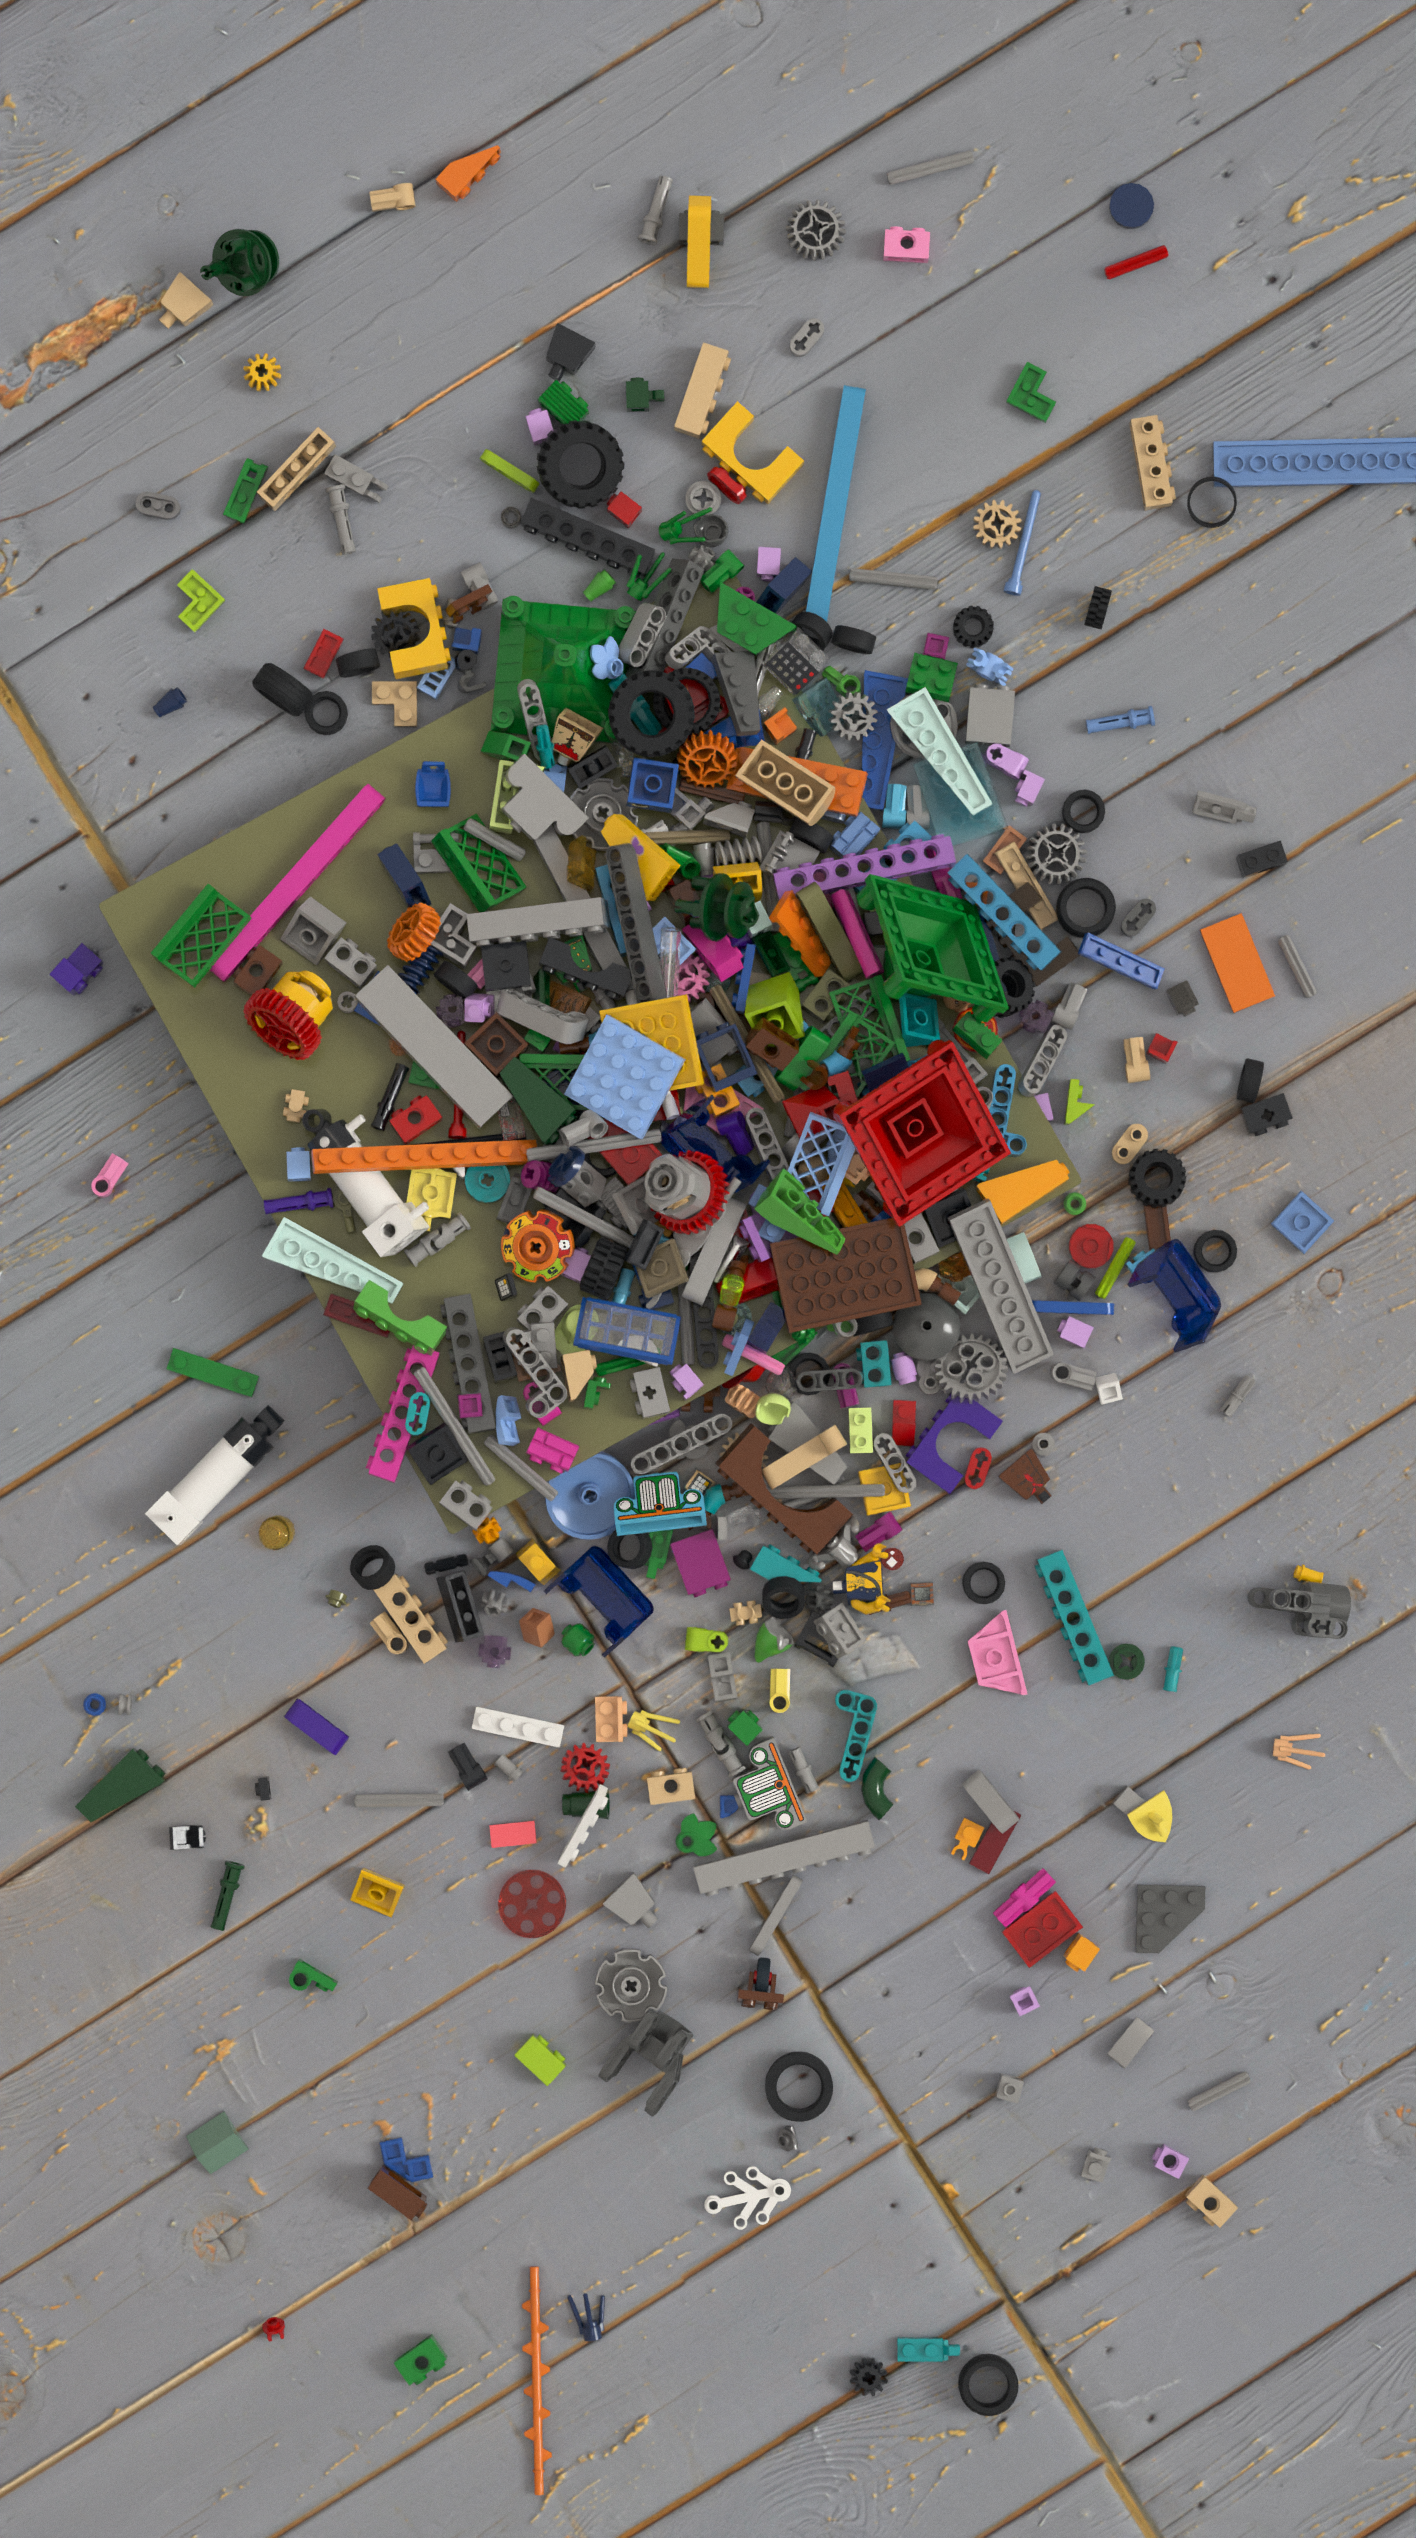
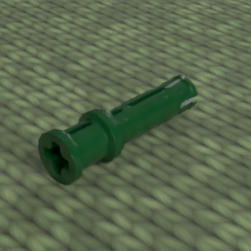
M227 1860L225 1861L226 1869L223 1879H220L219 1882L222 1887L210 1926L221 1931L225 1930L234 1892L240 1886L238 1881L241 1870L245 1868L243 1864Z

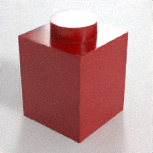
M622 491L618 495L614 493L607 502L609 506L607 512L628 529L642 512V507Z

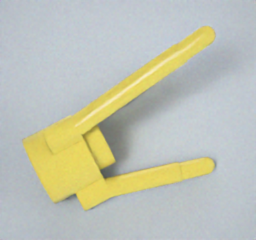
M643 1710L641 1713L634 1711L627 1726L632 1729L631 1733L638 1735L658 1751H661V1747L642 1732L645 1733L648 1730L673 1743L676 1742L675 1738L649 1726L650 1720L647 1718L679 1724L680 1720L651 1714Z

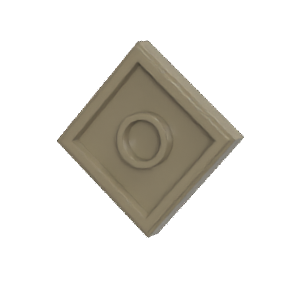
M673 1238L657 1245L646 1270L636 1267L645 1296L648 1299L689 1281L676 1240Z

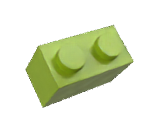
M533 2033L517 2050L514 2056L548 2086L566 2067L564 2062L566 2058L558 2050L553 2052L547 2046L549 2042L542 2035L536 2036Z

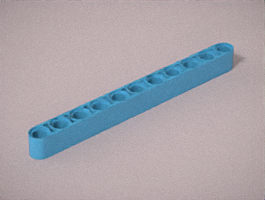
M846 385L843 387L806 612L817 614L826 622L866 392L864 388Z

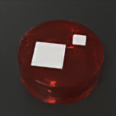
M888 1548L884 1551L888 1553V1558H881L883 1566L888 1570L899 1569L904 1562L902 1552L897 1548Z

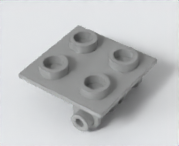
M780 830L760 869L762 872L773 877V873H777L776 870L780 868L790 867V870L797 869L800 864L811 862L813 865L820 851L794 838L792 833L788 831L785 833ZM794 877L791 880V883L796 887H800L804 882L800 877Z

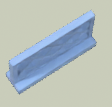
M810 1112L788 1172L790 1174L793 1172L794 1177L800 1182V1178L812 1175L816 1185L804 1189L803 1192L809 1198L807 1192L818 1188L822 1197L816 1208L821 1210V1214L829 1216L855 1147L847 1132L843 1140L834 1141L830 1132L836 1129L846 1132L843 1125ZM812 1120L822 1123L825 1130L813 1134L810 1128ZM827 1134L831 1144L820 1148L816 1138ZM812 1140L817 1150L805 1154L802 1145ZM834 1148L837 1158L827 1163L822 1152ZM819 1154L823 1165L812 1168L808 1158ZM804 1160L809 1171L798 1175L794 1167L795 1163ZM826 1168L829 1179L819 1183L815 1172Z

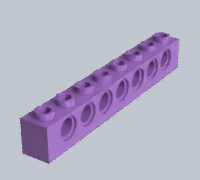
M939 834L932 836L931 840L924 842L922 839H915L905 846L892 844L887 846L886 850L878 851V848L866 850L865 854L856 856V853L843 855V859L834 860V858H826L816 865L808 862L800 864L797 869L790 870V867L780 868L776 870L777 873H773V882L779 902L785 891L793 890L795 894L814 881L819 885L822 892L827 894L841 889L846 890L865 886V878L869 874L893 880L954 867L956 859L951 837ZM932 849L935 851L936 856L931 859L927 858L924 855V851ZM906 853L911 854L914 857V861L912 863H905L902 860V855ZM883 858H888L892 862V866L884 868L880 865L879 861ZM860 863H866L869 865L870 870L863 873L858 870L857 866ZM845 868L848 875L839 877L835 873L836 869ZM821 872L826 876V879L823 882H817L813 875ZM794 877H800L804 884L796 887L791 883V880Z

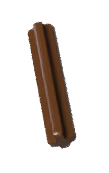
M682 778L679 784V790L682 792L729 804H738L739 801L744 802L745 798L744 793L717 786L714 789L711 785H707L704 789L702 784L695 787L694 781L688 783L685 778Z

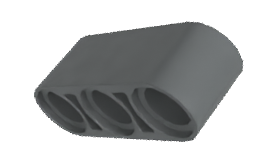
M854 1367L807 1370L798 1376L797 1386L805 1392L853 1389L862 1383L863 1374L858 1368ZM849 1372H855L858 1375L859 1379L856 1384H850L847 1381L846 1377ZM828 1373L836 1377V1383L832 1386L824 1382V1376ZM804 1375H810L813 1378L814 1382L811 1387H805L802 1384L801 1380Z

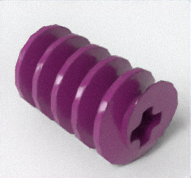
M531 1160L523 1167L521 1181L526 1188L537 1189L540 1187L551 1192H556L559 1188L555 1187L547 1179L550 1176L548 1172L552 1163Z

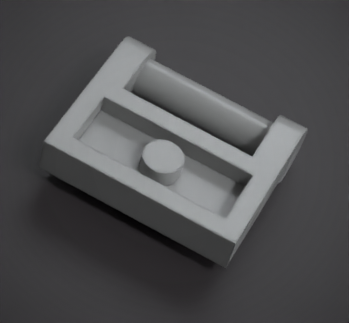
M420 832L413 833L414 870L417 874L452 873L437 849L420 850V843H432L431 840L437 834L420 835ZM454 832L450 834L454 841L459 843L458 834Z

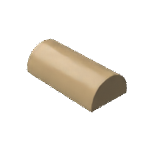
M762 739L735 775L736 778L810 826L820 820L835 795V787Z

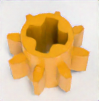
M486 1517L476 1531L473 1529L472 1533L480 1544L483 1542L492 1544L499 1538V1531L502 1529L494 1517L491 1519Z

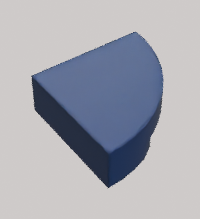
M720 1795V1818L729 1817L738 1810V1804L734 1795Z

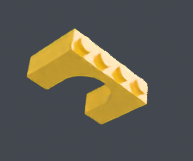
M737 401L701 441L702 450L710 458L716 457L720 461L719 466L723 467L728 473L731 471L735 474L737 482L741 483L745 488L748 486L753 490L752 495L759 502L765 501L769 504L804 465V460L787 446L766 468L752 470L741 465L735 457L734 444L738 437L754 421V415Z
M430 578L377 588L381 610L386 615L390 614V609H393L394 613L402 609V612L412 611L420 613L430 623L428 636L421 644L390 652L395 679L448 669L447 662L451 661L449 648H444L443 640H447L445 627H440L439 619H443L441 606H436L435 598H439L436 584L432 585Z

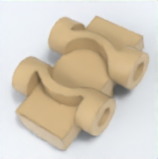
M292 1089L291 1094H286L285 1103H289V1108L284 1107L283 1116H287L286 1121L300 1123L307 1111L302 1110L303 1105L308 1106L309 1097H305V1091Z
M755 1600L746 1601L747 1606H742V1602L733 1603L734 1608H729L731 1622L736 1621V1626L745 1625V1620L748 1619L750 1624L759 1623L758 1618H762L761 1605L756 1604Z

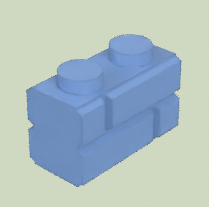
M859 812L857 817L850 816L844 824L847 827L842 833L838 830L833 835L830 849L841 859H843V855L856 853V856H858L879 833L880 827L862 812Z

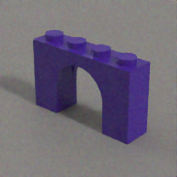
M952 1392L945 1400L948 1403L943 1411L939 1409L931 1419L935 1422L930 1429L926 1427L918 1437L921 1439L917 1447L913 1445L905 1455L908 1458L907 1464L948 1494H951L963 1475L946 1464L937 1453L936 1439L942 1428L953 1422H962L974 1428L987 1439H991L1003 1422L975 1400L972 1401V1404H969L968 1398H965L962 1403H960V1396L951 1399Z

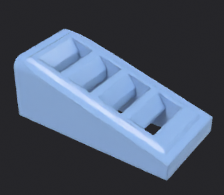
M451 657V661L447 662L451 666L443 670L446 672L445 675L437 671L425 673L416 687L417 690L437 701L456 668L455 659ZM431 674L442 679L439 683L430 678ZM426 682L435 685L437 687L436 690H433L432 688L426 686Z

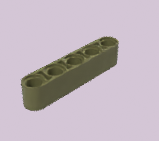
M814 881L796 892L795 895L799 899L802 909L809 918L839 977L849 982L862 974L863 970L855 952L819 885Z

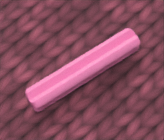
M727 1334L722 1341V1345L733 1351L735 1346L731 1343L734 1337ZM748 1344L745 1345L741 1356L777 1375L782 1373L785 1368L783 1363Z

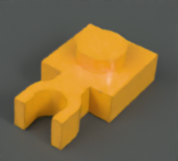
M964 1817L954 1836L960 1842L954 1846L951 1854L954 1855L957 1849H962L964 1853L961 1859L965 1860L968 1845L975 1848L984 1827Z

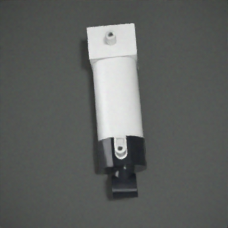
M325 1109L308 1110L303 1115L302 1122L304 1128L315 1134V1137L308 1143L311 1151L312 1149L363 1147L360 1144L361 1140L354 1132L356 1128L365 1122L363 1115L359 1114L348 1124L344 1119L332 1124L331 1115ZM316 1115H318L320 1118V1123L318 1126L314 1123V1117ZM381 1171L329 1173L366 1224L367 1228L362 1232L380 1257L397 1255L430 1228L421 1216L429 1209L428 1204L422 1202L419 1206L415 1207L412 1202L403 1203Z
M269 1405L256 1416L251 1424L241 1417L171 1491H166L145 1514L176 1545H182L203 1523L202 1520L274 1448L267 1440V1437L271 1436L285 1420Z

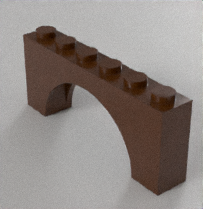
M750 1423L716 1461L715 1464L719 1467L717 1472L726 1480L731 1477L736 1482L734 1487L743 1495L746 1492L752 1496L750 1501L757 1508L761 1509L764 1507L768 1510L769 1513L766 1516L775 1524L780 1521L785 1526L783 1531L792 1539L797 1536L802 1541L799 1545L808 1553L814 1551L818 1554L853 1514L835 1498H831L826 1503L810 1509L792 1508L777 1501L764 1483L761 1468L764 1451L771 1440Z

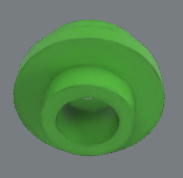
M1070 1193L1064 1199V1208L1069 1214L1078 1215L1085 1210L1086 1200L1080 1193ZM1072 1200H1077L1079 1202V1206L1077 1208H1073L1070 1203Z

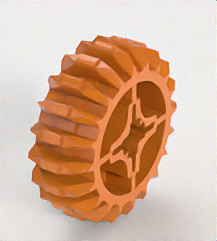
M701 730L699 736L692 733L691 739H686L684 745L679 747L677 764H679L680 774L682 777L686 776L688 783L694 781L695 787L702 784L704 789L707 785L711 784L714 789L715 783L723 785L724 779L729 781L731 774L735 773V767L738 765L737 751L734 748L733 742H729L727 736L721 738L720 732L713 735L711 730L708 734H704ZM716 751L722 753L725 759L721 758L720 755L716 754ZM690 760H693L695 764L699 765V768H696L690 762Z
M415 903L412 907H408L406 912H402L400 918L392 925V930L389 932V938L387 939V947L395 957L408 962L409 960H415L416 957L419 958L422 952H426V949L431 946L432 941L436 939L435 935L439 932L438 928L441 925V917L435 909L423 903Z

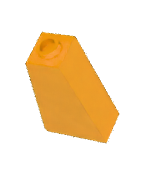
M1053 1160L982 1182L975 1187V1190L982 1200L988 1198L991 1201L1000 1225H1002L1067 1182L1069 1170L1063 1162L1059 1164L1057 1160Z

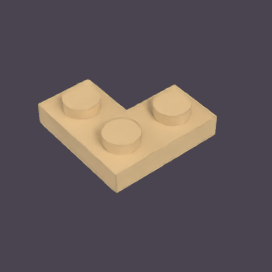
M372 681V705H394L395 727H417V681Z

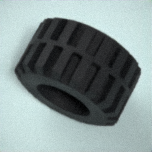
M1003 957L994 961L1000 982L1002 981L1007 988V993L1004 989L1003 992L1009 1007L1004 1013L998 1012L994 1017L1004 1018L1026 1009L1032 1003L1033 999L1031 997L1035 996V991L1033 990L1035 982H1032V973L1029 974L1027 971L1029 968L1026 965L1023 966L1022 961H1015L1013 957Z
M1153 1149L1150 1152L1148 1150L1143 1155H1139L1133 1163L1129 1172L1128 1185L1131 1187V1193L1136 1196L1135 1199L1143 1202L1142 1205H1151L1152 1208H1157V1206H1161V1208L1166 1207L1168 1204L1171 1205L1181 1195L1186 1183V1169L1182 1166L1183 1162L1181 1159L1178 1160L1173 1152L1172 1154L1167 1153L1168 1150L1165 1149L1162 1151ZM1161 1167L1165 1169L1170 1176L1169 1186L1164 1190L1151 1189L1144 1180V1174L1148 1168Z
M600 1238L580 1282V1290L607 1300L612 1293L624 1264L627 1247L605 1238Z

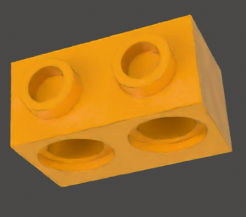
M721 1063L711 1067L716 1081L727 1077ZM703 1071V1072H702V1074H703V1079H705V1078H706V1074H705V1072ZM705 1083L694 1086L698 1094H703L706 1101L703 1102L704 1108L708 1115H713L714 1119L740 1106L732 1086L718 1092H713L712 1088L706 1086ZM723 1097L727 1104L722 1108L717 1107L714 1099Z
M1078 1933L1063 1954L1067 1959L1065 1963L1077 1972L1079 1969L1085 1972L1100 1949L1093 1942Z

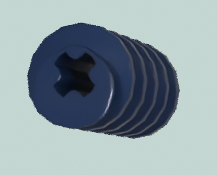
M429 946L426 952L421 953L419 958L416 957L415 960L408 961L410 966L403 965L402 969L406 974L398 973V976L412 990L420 993L416 986H425L421 978H430L426 971L434 972L435 969L431 966V963L439 964L436 955L444 956V954L433 946Z

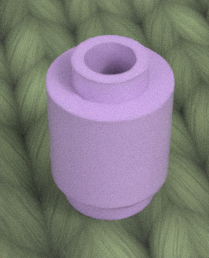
M905 1352L893 1354L894 1359L890 1360L895 1380H898L899 1386L917 1381L915 1376L917 1372L913 1358Z

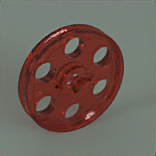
M525 1870L513 1875L504 1884L499 1895L498 1908L503 1923L513 1933L525 1938H539L554 1931L561 1923L566 1910V1897L560 1883L550 1874L540 1870ZM535 1875L541 1876L544 1880V1884L540 1888H534L531 1885V1878ZM513 1882H518L522 1886V1892L518 1895H513L509 1891V1886ZM550 1891H557L560 1894L559 1902L550 1903L547 1899L548 1893ZM539 1894H542L538 1898V1901L536 1903L538 1908L535 1909L532 1907L531 1909H528L525 1914H523V1912L527 1909L528 1906L527 1899L533 1900L534 1898L536 1899ZM508 1904H512L517 1908V1914L514 1917H508L504 1913V1908ZM552 1913L555 1916V1923L550 1926L545 1925L542 1920L544 1914ZM524 1920H531L533 1922L534 1928L531 1932H524L521 1929V1923Z

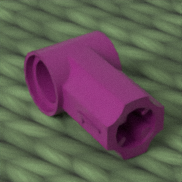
M845 1363L837 1364L834 1368H849L850 1366ZM849 1372L846 1379L850 1384H855L853 1374ZM832 1374V1377H833V1380H834V1384H835V1383H836V1377ZM856 1388L836 1390L840 1408L860 1404Z
M890 1511L874 1521L873 1525L859 1532L855 1537L863 1550L867 1552L876 1544L889 1540L903 1529Z

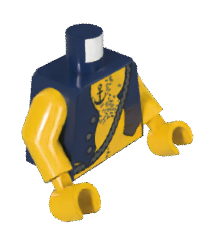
M879 1543L873 1547V1551L845 1569L846 1580L833 1581V1594H847L848 1605L865 1615L879 1612L880 1610L888 1612L890 1609L884 1605L891 1600L884 1596L881 1560L878 1561L879 1558H888V1553L881 1552L886 1546Z

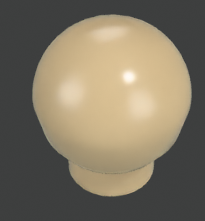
M815 1155L808 1158L812 1168L823 1165L820 1156ZM804 1160L800 1162L798 1175L809 1171ZM826 1168L815 1172L819 1183L827 1180L829 1176ZM811 1174L800 1178L805 1188L816 1185Z

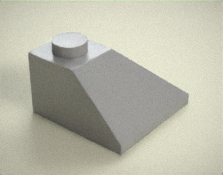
M739 801L738 804L732 803L705 814L703 824L717 829L728 830L730 833L741 837H747L755 810L751 809L752 805Z

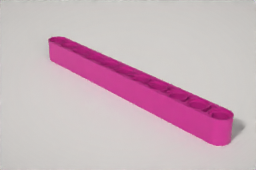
M370 784L364 786L250 915L252 919L211 967L210 971L223 982L228 980L245 961L249 952L260 944L380 808L386 798Z

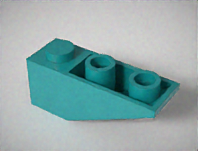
M771 1544L768 1547L762 1546L750 1567V1570L768 1580L780 1576L795 1578L799 1582H821L822 1580L818 1577L819 1572L811 1569L809 1566L807 1570L798 1566L800 1561L790 1555L787 1559L779 1555L781 1550Z

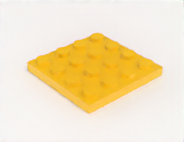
M687 994L599 1011L601 1022H603L606 1015H610L686 1059L669 1091L704 1084Z

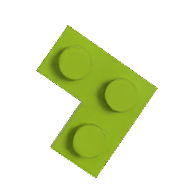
M193 569L177 584L193 600L178 618L195 633L226 600Z

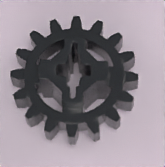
M390 609L389 615L382 612V619L375 618L377 626H371L374 632L371 634V638L375 641V648L381 647L380 652L382 655L388 651V655L391 658V651L415 647L414 641L420 640L419 635L416 634L420 632L419 626H415L417 624L415 618L410 620L411 615L409 612L403 615L402 609H399L397 613ZM403 622L409 626L410 631L403 627ZM398 628L399 633H396V635L393 638L392 634H394ZM381 636L388 640V644L381 639Z

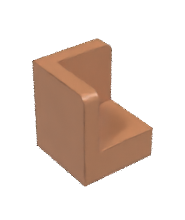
M532 1608L519 1620L523 1639L527 1643L542 1648L555 1635L549 1613Z

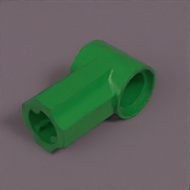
M728 549L715 561V565L702 575L700 583L712 594L720 587L721 583H725L729 578H734L745 565Z
M668 843L659 846L681 865L677 871L685 878L693 879L694 876L699 875L701 866L690 852L682 851Z

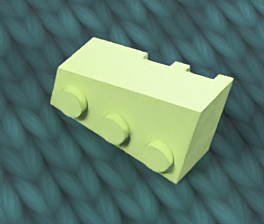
M499 761L489 824L490 830L505 834H511L513 828L509 824L511 820L501 809L519 790V787H511L506 782V771L514 763L511 761ZM538 766L542 771H544V767Z

